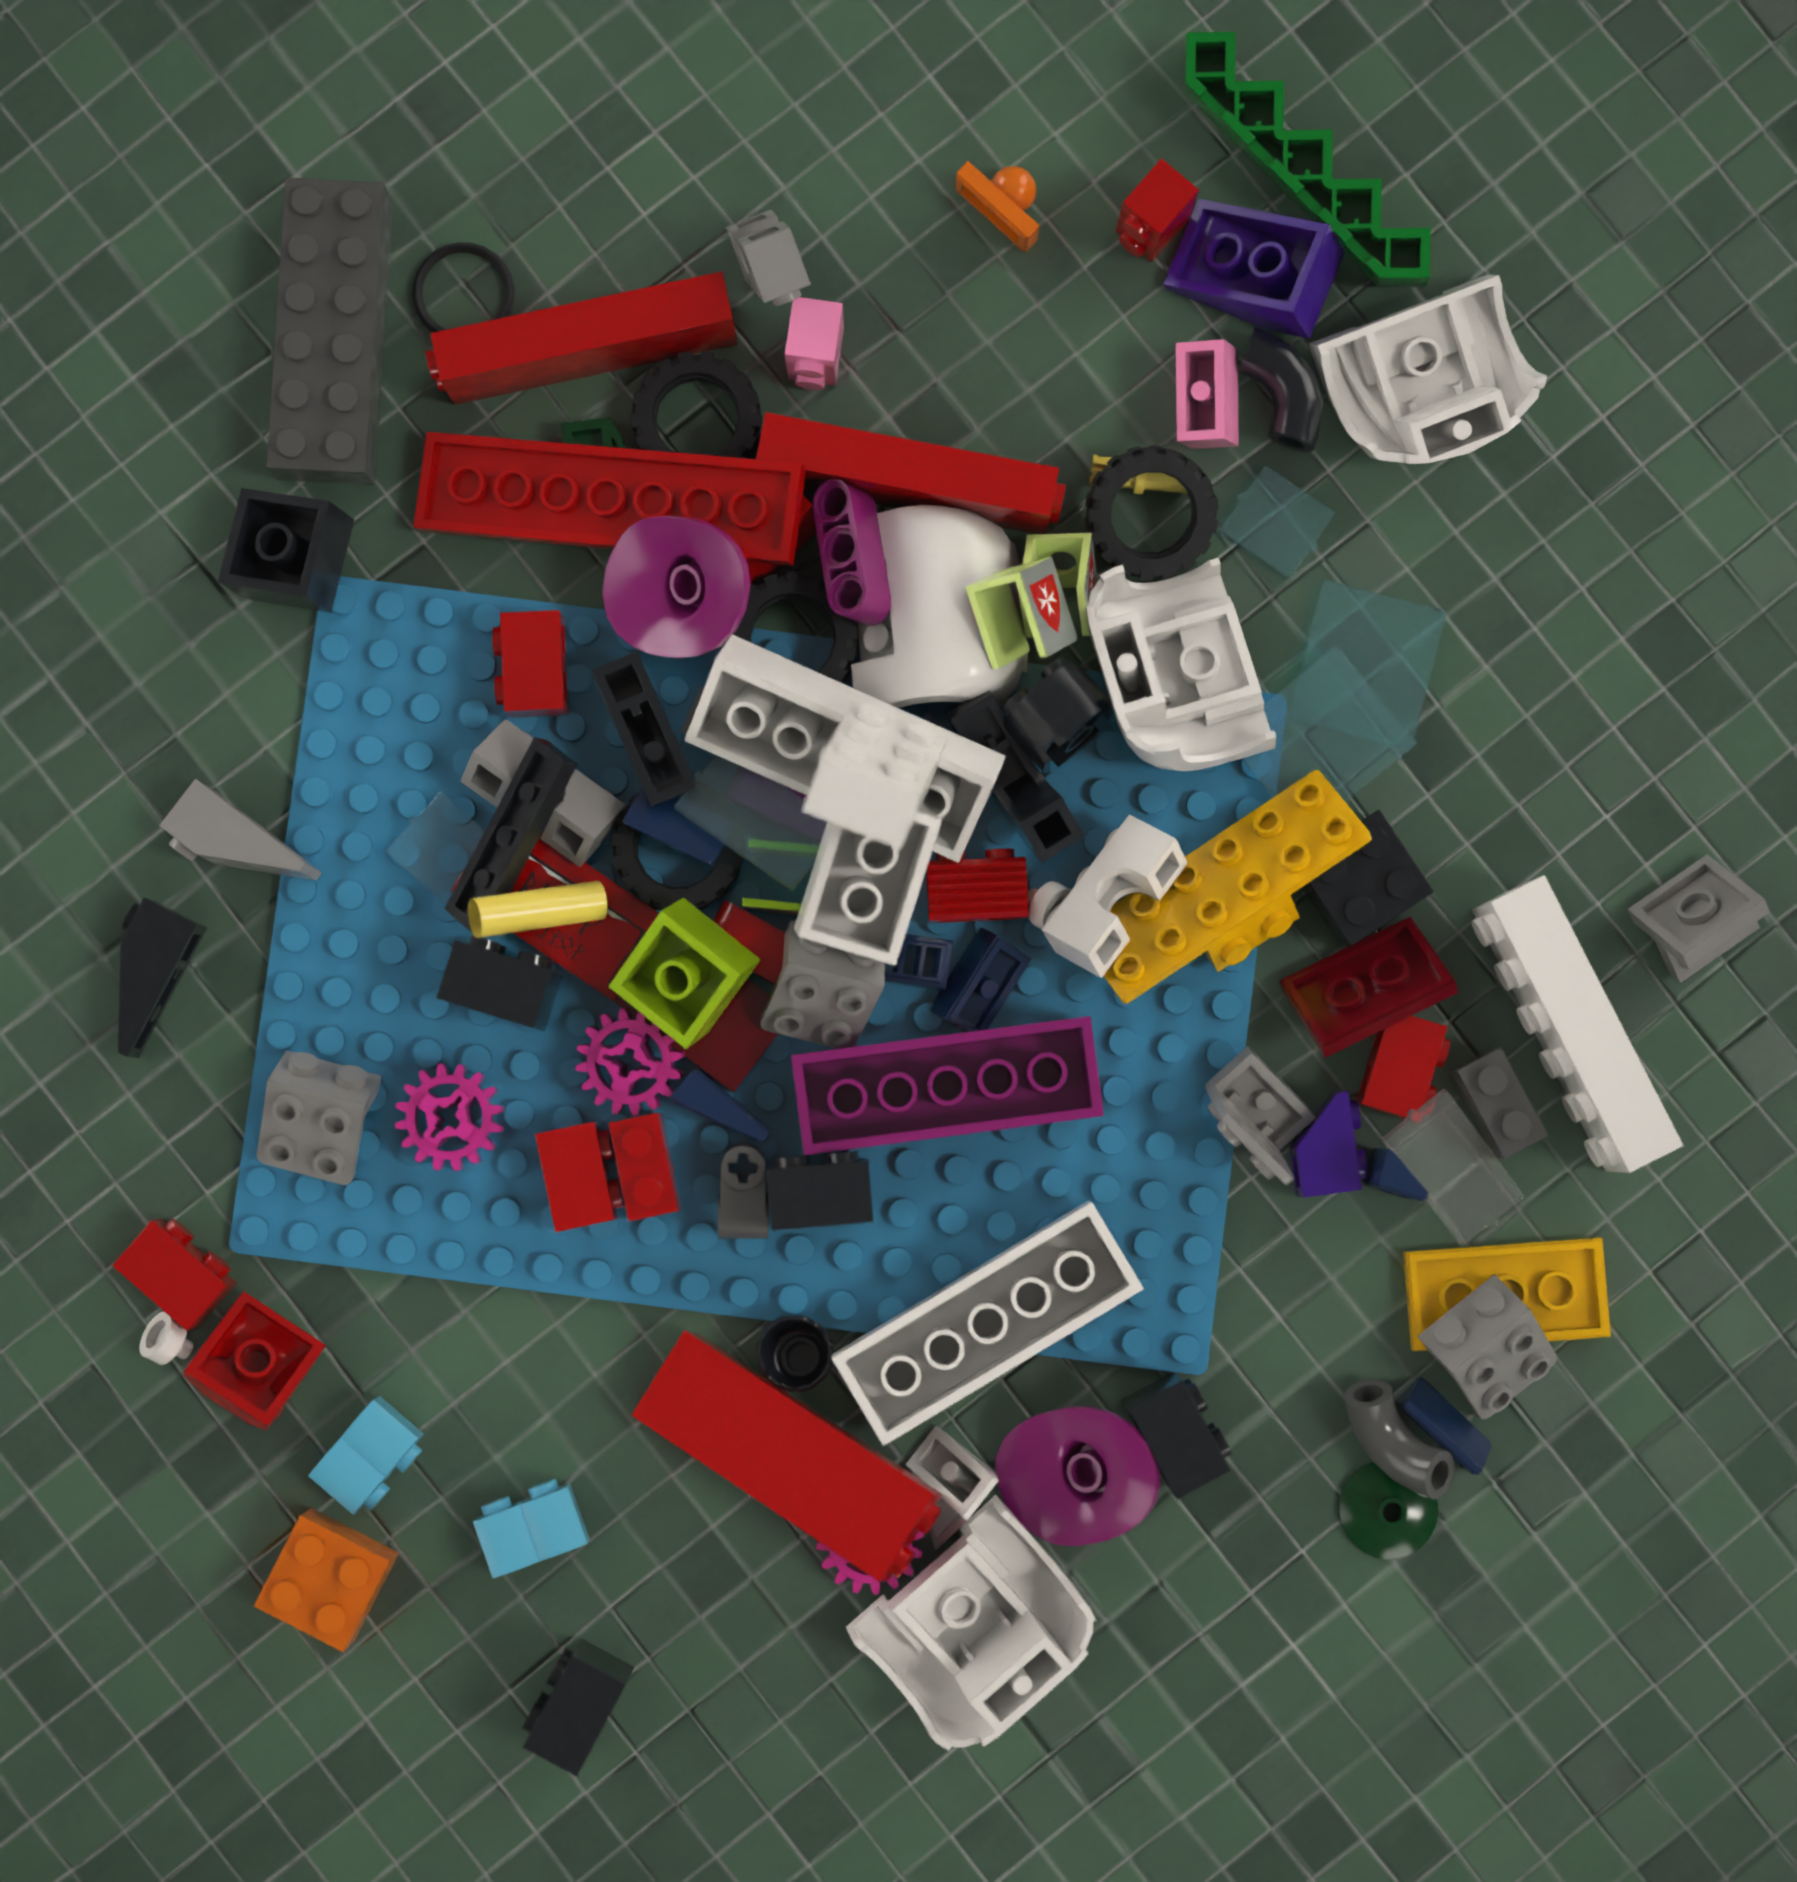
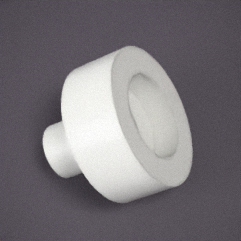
M1055 881L1044 884L1040 889L1032 888L1028 892L1029 918L1031 923L1042 930L1052 909L1061 904L1072 889Z
M163 1311L157 1314L147 1325L141 1337L139 1350L143 1357L159 1365H165L175 1356L186 1359L193 1350V1342L186 1339L187 1331Z

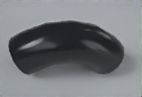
M1254 327L1238 374L1250 377L1264 385L1272 396L1275 408L1268 437L1274 442L1290 449L1303 452L1314 451L1319 437L1323 410L1315 373L1294 346L1268 331Z

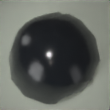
M807 1316L779 1317L765 1327L757 1343L758 1365L761 1372L776 1386L789 1392H803L813 1389L827 1378L834 1363L831 1359L834 1353L832 1339L818 1322Z

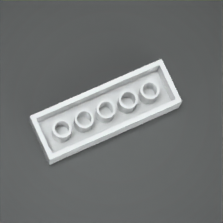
M735 635L729 637L714 661L685 737V742L808 796L821 756L852 702L859 705L864 703L877 705L885 709L890 717L908 724L918 722L928 725L937 732L938 736L946 738L947 742L920 809L935 813L942 819L932 851L959 863L1006 757L1005 755Z
M1545 875L1525 882L1473 908L1472 911L1476 919L1471 921L1473 930L1484 947L1491 946L1498 960V963L1494 964L1496 975L1507 991L1513 989L1521 1007L1516 1009L1518 1018L1529 1035L1536 1034L1544 1050L1539 1053L1541 1063L1552 1079L1558 1077L1566 1095L1561 1097L1563 1106L1574 1123L1581 1122L1589 1138L1584 1141V1145L1592 1162L1597 1167L1603 1165L1606 1172L1631 1173L1684 1146Z
M1086 1201L832 1354L831 1359L882 1445L885 1446L1124 1302L1144 1288L1091 1201Z

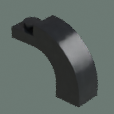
M990 690L974 699L963 702L945 714L956 734L1006 756L991 790V796L1021 839L1042 863L1084 837L1062 796L1047 782L1033 761L1023 752L1005 729L1004 723L1007 718Z

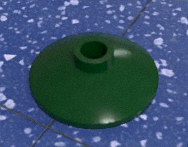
M1370 1462L1357 1469L1345 1483L1339 1499V1518L1346 1536L1362 1552L1379 1559H1399L1415 1553L1429 1540L1437 1523L1438 1502L1437 1499L1421 1496L1394 1482L1377 1465ZM1389 1503H1397L1400 1508L1399 1516L1391 1521L1386 1520L1383 1516L1384 1507Z

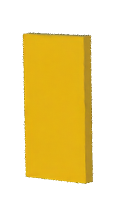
M1600 1237L1403 1251L1412 1351L1427 1350L1418 1338V1335L1494 1274L1531 1310L1548 1341L1611 1337L1603 1239Z

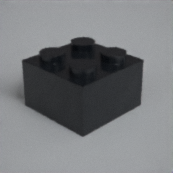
M241 488L218 583L244 599L332 613L354 519L330 501Z
M1380 809L1361 820L1371 834V841L1302 887L1342 949L1357 943L1434 892Z
M474 935L470 936L468 944L455 940L436 998L545 1031L563 976L551 970L554 961L523 950H519L516 959L505 956L506 946L484 938H476Z
M858 1151L828 1153V1163L809 1165L808 1155L777 1158V1168L766 1169L771 1231L873 1222L869 1160L858 1161Z
M1172 1372L1121 1399L1136 1429L1145 1438L1151 1449L1164 1482L1176 1499L1231 1471L1224 1459L1232 1455L1230 1447L1220 1429L1216 1428L1213 1422L1206 1425L1201 1413L1208 1410V1406L1196 1384L1192 1383L1189 1378L1183 1381Z
M584 1639L580 1641L575 1651L566 1647L546 1682L554 1687L552 1694L548 1695L542 1691L522 1727L523 1730L530 1733L523 1748L577 1777L626 1686L634 1666Z

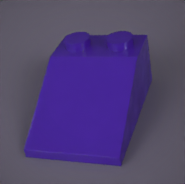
M1198 199L1163 285L1170 291L1266 330L1310 339L1345 252L1329 224Z

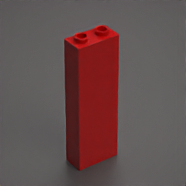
M723 271L433 332L430 333L433 349L426 350V359L431 378L436 380L439 392L447 391L454 405L660 362L666 358H679L678 354L691 351V355L701 353V351L707 352L735 346L738 343Z
M765 412L756 459L802 463L806 471L805 491L816 492L819 486L827 480L838 479L867 493L873 498L875 504L894 508L916 505H937L974 512L1001 528L1032 534H1046L1048 522L1058 524L1066 484L1057 483L1058 467Z
M683 1331L631 1416L879 1582L889 1581L892 1575L899 1578L904 1573L915 1554L914 1551L909 1549L919 1531L927 1534L942 1510L936 1505L942 1495L940 1492L790 1393L779 1388L770 1380L697 1332Z

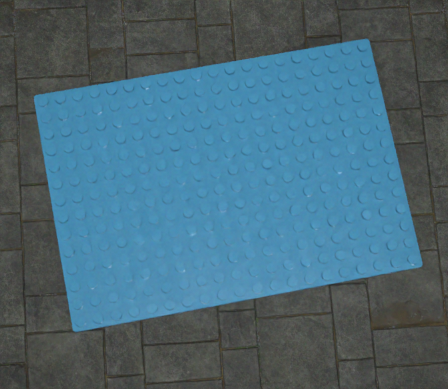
M340 576L332 613L317 611L285 845L321 871L322 874L316 881L285 875L280 876L229 1246L233 1252L775 1321L781 1316L803 1315L818 1322L823 1328L868 1333L1084 1202L1091 1201L1144 1289L1036 1355L1192 1375H1201L1207 1370L1234 1146L1216 1126L1219 1121L1207 1107L1212 1101L1204 1085L1246 1048L1258 946L1251 950L1250 954L1242 962L1236 965H1229L1220 972L1216 971L1204 952L1130 1003L1123 1004L1104 977L1100 978L1055 953L1043 931L1031 923L1029 916L1023 920L929 924L925 872L906 934L953 941L948 977L980 928L1000 936L1032 958L988 1029L1091 1016L1104 1116L808 1155L809 1165L828 1163V1153L858 1151V1161L869 1160L873 1222L771 1231L768 1197V1239H718V1194H720V1168L723 1156L728 1149L741 1143L752 1144L760 1149L765 1157L766 1169L777 1168V1158L804 1156L791 1055L834 1050L836 1048L779 1034L735 1093L687 1057L674 1061V1067L684 1072L683 1078L669 1080V1083L675 1090L693 1069L702 1070L771 1129L770 1133L772 1134L765 1142L749 1138L680 1106L661 1093L657 1094L661 1103L660 1107L652 1110L644 1101L642 1113L635 1116L632 1115L629 1104H626L619 1114L612 1113L613 1101L610 1099L597 1106L594 1101L599 1091L595 1087L589 1090H583L581 1087L590 1077L588 1072L576 1071V1065L587 1061V1055L580 1053L577 1050V1046L584 1043L591 1044L592 1039L585 1032L588 1026L604 1028L600 1019L601 1015L609 1013L618 1021V1013L621 1007L555 961L551 970L563 976L545 1031L436 997L454 941L457 940L468 944L470 936L473 935L445 910L453 893L451 888L468 865L497 807L460 782L472 752L504 719H507L522 731L527 732L532 738L537 737L550 741L578 764L576 769L626 804L625 809L629 804L628 801L635 794L639 793L642 785L596 684L592 670L637 651L695 782L707 786L724 798L740 765L685 742L687 734L681 733V730L700 687H705L714 661L725 643L721 647L700 656L685 658L656 656L633 648L618 636L606 616L605 609ZM560 610L565 618L569 715L510 718L504 712V705H496L494 679L495 676H503L502 656L495 657L493 652L492 629L493 627H500V613ZM756 628L753 629L751 636L753 644L816 672L829 659L834 644L833 638ZM859 641L857 655L853 664L861 662ZM1027 663V673H1021L1017 687L1008 699L1023 688L1030 692L1043 680L1041 673L1048 665ZM851 670L849 676L842 683L853 688ZM1084 670L1109 697L1102 672ZM1262 692L1266 718L1270 730L1275 731L1276 735L1275 749L1194 771L1160 769L1144 762L1127 745L1117 724L1115 714L1112 715L1109 721L1102 714L1094 723L1099 733L1075 756L1060 767L1053 761H1050V772L1046 774L1038 768L1047 782L1062 796L1084 837L1042 863L1021 839L990 794L964 850L965 859H985V850L1015 849V857H1026L1028 892L1032 888L1040 889L1044 884L1051 881L1073 889L1080 872L1092 864L1104 848L1109 834L1114 829L1119 828L1129 814L1176 838L1184 856H1186L1276 796L1286 700L1282 695ZM928 702L909 705L899 709L919 718H923L931 712L944 729L955 733L945 714L962 703ZM1003 706V707H1001V709H1002L1003 713L1005 714V716L1007 717L1008 713L1004 710V706ZM727 802L737 815L742 827L745 856L740 868L739 877L736 882H733L728 892L721 899H717L709 904L710 906L700 911L713 921L724 900L743 910V898L802 903L815 860L751 854L748 850V841L755 840L819 847V845ZM615 825L612 833L585 863L634 895L624 885L613 862L611 839L612 834L615 832ZM640 833L638 839L639 860L645 872L658 883L670 887L691 886L703 880L713 869ZM932 851L929 861H936V852ZM653 908L654 910H656V911L659 912V913L662 911V910H658V909ZM747 911L783 932H786L791 920L796 921L797 915ZM514 933L482 937L506 946L505 956L516 959L519 950H523L553 961ZM907 946L903 967L904 974H913L917 947ZM926 949L922 976L932 977L936 950ZM885 963V971L893 972L894 965ZM753 972L747 978L768 995H771L775 984ZM884 982L881 995L855 1047L964 1032L930 1011L933 1001L940 990ZM629 1028L615 1031L604 1043L620 1044L623 1042L625 1033L628 1032ZM650 1036L648 1044L656 1057L662 1058L657 1043ZM633 1049L624 1055L615 1056L620 1058V1061L627 1063L626 1072L628 1073L638 1067H646L640 1061L634 1059L635 1050ZM286 1050L295 1053H310L321 1060L340 1065L358 1066L366 1072L382 1076L379 1093L364 1118L356 1172L352 1182L348 1185H340L266 1165L257 1158L267 1080ZM442 1063L447 1065L450 1075H454L458 1064L467 1066L466 1078L470 1079L477 1072H482L485 1078L481 1087L483 1089L497 1087L498 1093L490 1099L492 1105L505 1107L504 1112L494 1115V1122L504 1126L503 1132H491L489 1136L496 1145L494 1151L481 1147L478 1152L482 1162L473 1164L467 1157H464L463 1170L459 1171L453 1170L450 1160H446L442 1170H434L432 1156L418 1163L414 1159L419 1148L416 1145L403 1148L401 1145L403 1140L409 1136L408 1130L395 1129V1123L406 1119V1112L395 1108L396 1103L409 1102L411 1098L403 1087L406 1084L419 1087L422 1083L418 1072L426 1070L433 1078L436 1077L437 1064ZM600 1065L603 1077L611 1085L613 1078L606 1066ZM641 1078L638 1080L633 1094L647 1091L658 1079ZM444 1084L434 1088L431 1092L441 1098L448 1097L460 1085ZM476 1100L472 1106L474 1122L481 1126L482 1110L479 1101ZM459 1104L453 1109H441L440 1114L445 1118L442 1130L447 1126H459L461 1121L455 1116L459 1109L457 1107ZM419 1109L418 1124L421 1133L424 1134L428 1128L426 1114ZM653 1113H662L682 1210L628 1222L626 1208L623 1207L617 1209L618 1219L555 1232L535 1134L593 1121L599 1122L600 1130L608 1129L610 1132L608 1124L610 1122ZM460 1137L449 1138L440 1149L455 1151L464 1148L470 1143L462 1140ZM614 1153V1158L607 1160L611 1179L619 1178ZM741 1153L737 1162L729 1163L730 1170L738 1171L739 1179L746 1180L750 1171L758 1170L757 1163L749 1162L748 1154ZM766 1173V1194H768L767 1173Z

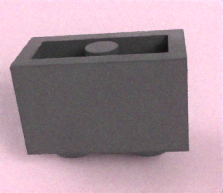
M1501 1047L1488 1049L1447 1071L1450 1080L1493 1159H1506L1548 1136Z

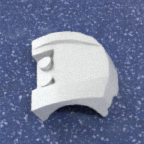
M1484 275L1443 291L1442 295L1360 327H1350L1309 343L1324 390L1340 422L1351 438L1370 458L1382 461L1423 464L1469 454L1508 433L1521 421L1520 417L1538 399L1540 389L1545 387L1547 375L1536 371L1527 363L1517 346L1506 317L1502 297V283L1499 275Z

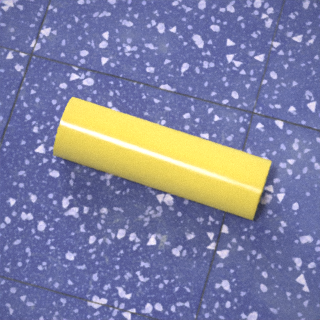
M591 881L472 898L468 904L469 924L473 935L476 938L602 920L607 915V897L600 881Z

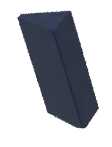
M643 787L640 789L622 821L625 826L712 868H715L736 824L680 796L651 808Z
M980 928L948 977L946 990L939 991L930 1011L963 1032L987 1030L1032 958L1000 936Z
M1373 1149L1367 1166L1368 1177L1363 1179L1365 1186L1405 1199L1427 1200L1429 1192L1391 1149Z
M1422 1377L1417 1378L1396 1400L1397 1406L1443 1450L1448 1451L1465 1471L1472 1475H1478L1483 1470L1490 1452V1441L1431 1384Z

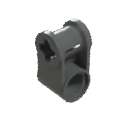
M736 1144L728 1149L723 1156L720 1168V1194H718V1239H768L766 1162L760 1149L752 1144ZM741 1153L748 1154L749 1162L757 1163L758 1170L750 1171L746 1180L739 1179L738 1171L730 1170L729 1163L737 1162Z

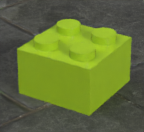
M683 897L659 913L608 987L682 1047L688 1049L709 1033L761 959Z

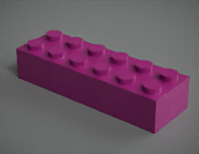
M1091 1016L791 1055L804 1155L1104 1116Z

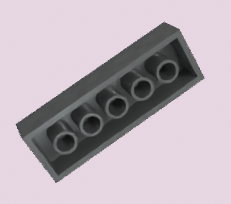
M285 177L267 469L278 480L375 485L393 200L383 182Z

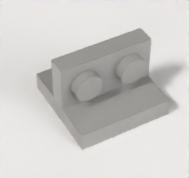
M1708 854L1628 908L1633 923L1655 940L1668 973L1679 983L1760 929L1757 921L1770 913L1766 901L1761 895Z

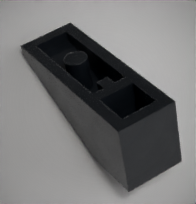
M633 652L592 670L596 684L651 808L696 789L695 780L638 652Z
M145 897L140 905L135 903L126 914L122 923V929L126 932L120 943L118 1053L134 1058L140 1057L208 928L157 901Z

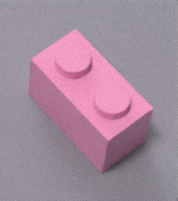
M803 297L793 300L785 348V361L788 379L796 380L795 384L798 387L809 390H823L825 385L836 386L844 333L843 303Z
M1224 339L1176 343L1177 442L1190 449L1239 446L1238 349Z

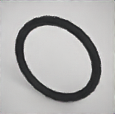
M457 242L439 248L423 261L415 276L412 298L415 311L421 322L432 333L446 329L438 325L429 316L424 306V281L430 269L439 260L459 252L480 255L497 268L504 284V301L495 319L509 316L514 302L515 287L507 265L495 252L478 244Z

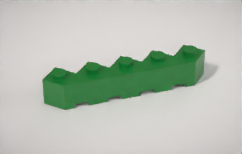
M1236 31L1187 32V95L1312 221L1330 225L1345 254L1377 287H1427L1430 279L1431 228H1381L1382 178L1332 179L1333 129L1283 130L1284 80L1236 81Z

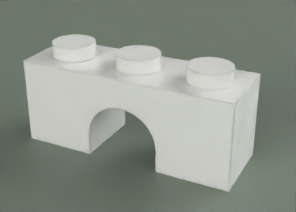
M1129 814L1121 826L1109 834L1104 848L1092 864L1080 872L1075 886L1063 902L1055 906L1048 915L1042 931L1055 953L1102 978L1130 941L1118 916L1110 912L1112 906L1124 895L1136 892L1149 895L1158 901L1161 900L1188 864L1176 838Z

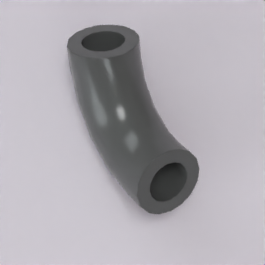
M1368 1379L1350 1385L1344 1392L1345 1410L1354 1436L1371 1461L1394 1482L1430 1499L1442 1497L1449 1489L1455 1471L1453 1456L1446 1450L1436 1448L1422 1441L1407 1427L1399 1415L1393 1388L1389 1383L1383 1380Z

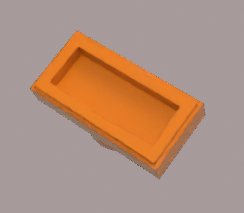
M967 161L956 173V192L1019 249L1027 252L1038 240L1040 225L1024 212L1032 205L1036 198L1037 187L1034 178L1029 171L1019 166H1006L996 172L990 181Z

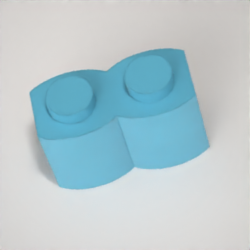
M378 1396L367 1405L308 1476L351 1514H356L363 1506L371 1512L391 1489L384 1483L396 1468L404 1473L423 1450L416 1444L423 1437L424 1433L381 1396Z
M552 1479L529 1488L530 1498L512 1504L510 1497L506 1496L481 1506L483 1515L476 1517L473 1524L492 1578L509 1574L539 1561L588 1544L590 1538L570 1483L558 1486L557 1480Z

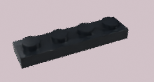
M537 737L533 738L445 907V910L471 933L468 918L470 899L511 892L578 765L548 740Z

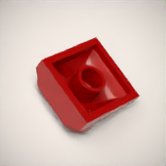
M243 1291L185 1368L183 1376L203 1395L244 1422L267 1431L271 1424L282 1414L284 1406L317 1361L326 1345Z

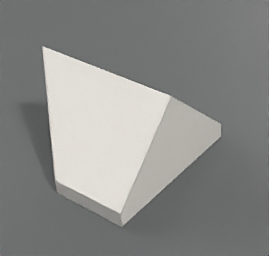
M938 1426L934 1427L905 1464L912 1470L914 1476L942 1494L936 1503L942 1510L936 1522L929 1530L935 1551L969 1520L999 1481L993 1469Z

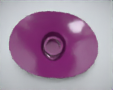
M656 516L642 519L630 526L622 534L612 550L607 563L602 591L606 616L618 636L633 648L648 654L670 658L704 655L721 647L736 631L747 608L750 590L749 569L740 547L729 535L712 524L682 516Z
M1092 1406L1056 1409L1035 1415L1019 1423L1003 1439L996 1455V1474L999 1480L997 1484L1004 1502L1028 1531L1040 1539L1055 1545L1083 1546L1107 1541L1127 1533L1148 1516L1156 1504L1160 1489L1159 1466L1145 1438L1134 1425L1114 1412Z

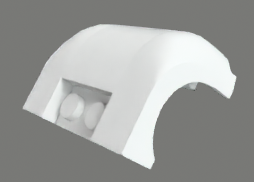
M916 505L877 513L891 595V608L886 618L876 626H865L858 623L861 662L851 664L853 688L897 708L928 702L963 703L989 690L993 693L999 706H1005L1009 700L1008 697L1017 687L1021 673H1027L1028 653L1001 668L993 669L991 667L965 587L998 570L1020 565L1015 543L1009 540L1001 527L967 510L937 505ZM1016 582L1009 583L1024 629L1019 591ZM862 594L859 596L857 604L860 602Z
M1219 557L1211 559L1182 575L1148 583L1129 581L1125 577L1123 565L1113 567L1100 575L1099 581L1090 592L1088 606H1086L1090 636L1117 724L1131 750L1144 762L1160 769L1176 771L1206 769L1273 750L1276 747L1275 731L1270 730L1266 718L1262 691L1234 604L1230 596H1227L1222 581Z
M997 1495L992 1497L959 1528L963 1534L960 1539L893 1598L889 1600L882 1594L846 1626L853 1643L886 1673L912 1705L930 1737L948 1751L951 1747L964 1748L977 1743H981L984 1747L1002 1735L1072 1673L1089 1654L1086 1648L1093 1634V1622L1096 1621L1090 1607L1071 1580Z

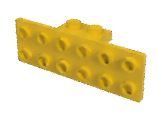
M1313 770L1186 855L1185 858L1188 864L1160 901L1144 893L1136 892L1130 893L1116 902L1110 912L1118 916L1130 941L1103 977L1121 1002L1128 1004L1204 952L1217 972H1220L1229 965H1236L1242 962L1250 954L1251 950L1269 938L1282 935L1290 928L1294 921L1300 918L1291 894L1369 843L1372 839L1369 830L1319 770Z

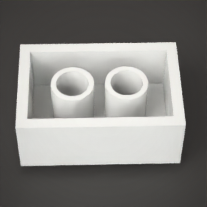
M852 702L821 756L802 811L901 850L929 790L947 739L938 736L933 728L923 723L911 722L908 724L892 718L885 709L877 705L868 703L859 705Z
M919 809L901 850L827 821L794 926L798 937L896 966L942 819L935 813Z

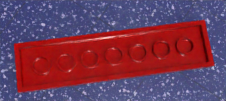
M426 432L413 528L420 532L614 549L622 534L630 526L642 519L656 516H682L705 521L725 532L740 547L747 562L793 566L806 471L802 463Z

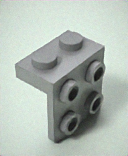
M791 920L784 937L782 971L761 1015V1027L769 1032L836 1049L855 1047L884 988L885 963L798 937L794 929L796 921Z
M1247 1046L1204 1085L1212 1101L1207 1107L1219 1121L1216 1126L1223 1136L1235 1147L1243 1143L1252 1154L1249 1157L1251 1162L1268 1180L1276 1175L1285 1185H1288L1294 1179V1176L1280 1150L1308 1126L1316 1116Z
M286 1050L267 1080L257 1148L258 1160L266 1165L340 1185L350 1184L356 1172L364 1118L379 1093L382 1076L366 1072L358 1066L340 1065L318 1059L310 1053H295Z
M1495 1274L1418 1335L1424 1347L1453 1376L1471 1407L1481 1419H1487L1494 1413L1505 1409L1512 1399L1531 1383L1542 1379L1557 1361L1555 1351L1531 1310Z

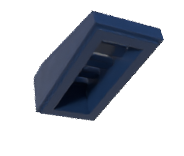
M905 934L896 966L893 967V972L885 971L884 982L945 991L953 941ZM907 946L917 947L912 975L903 973ZM926 949L936 950L932 977L922 976Z
M693 1069L669 1097L674 1103L756 1141L765 1142L772 1134L770 1133L771 1129L700 1069Z

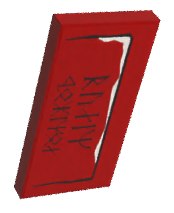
M541 833L510 893L600 881L606 892L607 915L602 920L515 932L514 934L601 994L616 1002L619 995L608 986L657 918L659 912L587 863H584L580 868L540 838L543 834ZM461 876L458 878V880L456 881V883L454 884V886L451 888V891H452V892L454 891L455 887L457 886V884H458V882H459Z

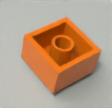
M310 1508L299 1516L254 1607L344 1652L355 1641L399 1552Z

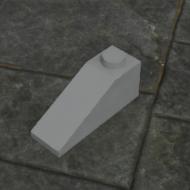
M196 778L159 825L173 836L169 845L192 862L198 855L213 864L315 881L322 874L321 871L222 795Z

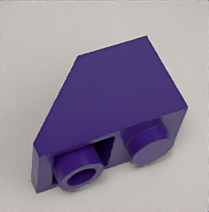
M1348 1091L1330 1093L1315 1113L1316 1118L1303 1129L1290 1147L1296 1197L1305 1198L1362 1190L1361 1179L1368 1177L1365 1152L1363 1149L1356 1150L1354 1130L1361 1128L1358 1103L1356 1100L1349 1101Z

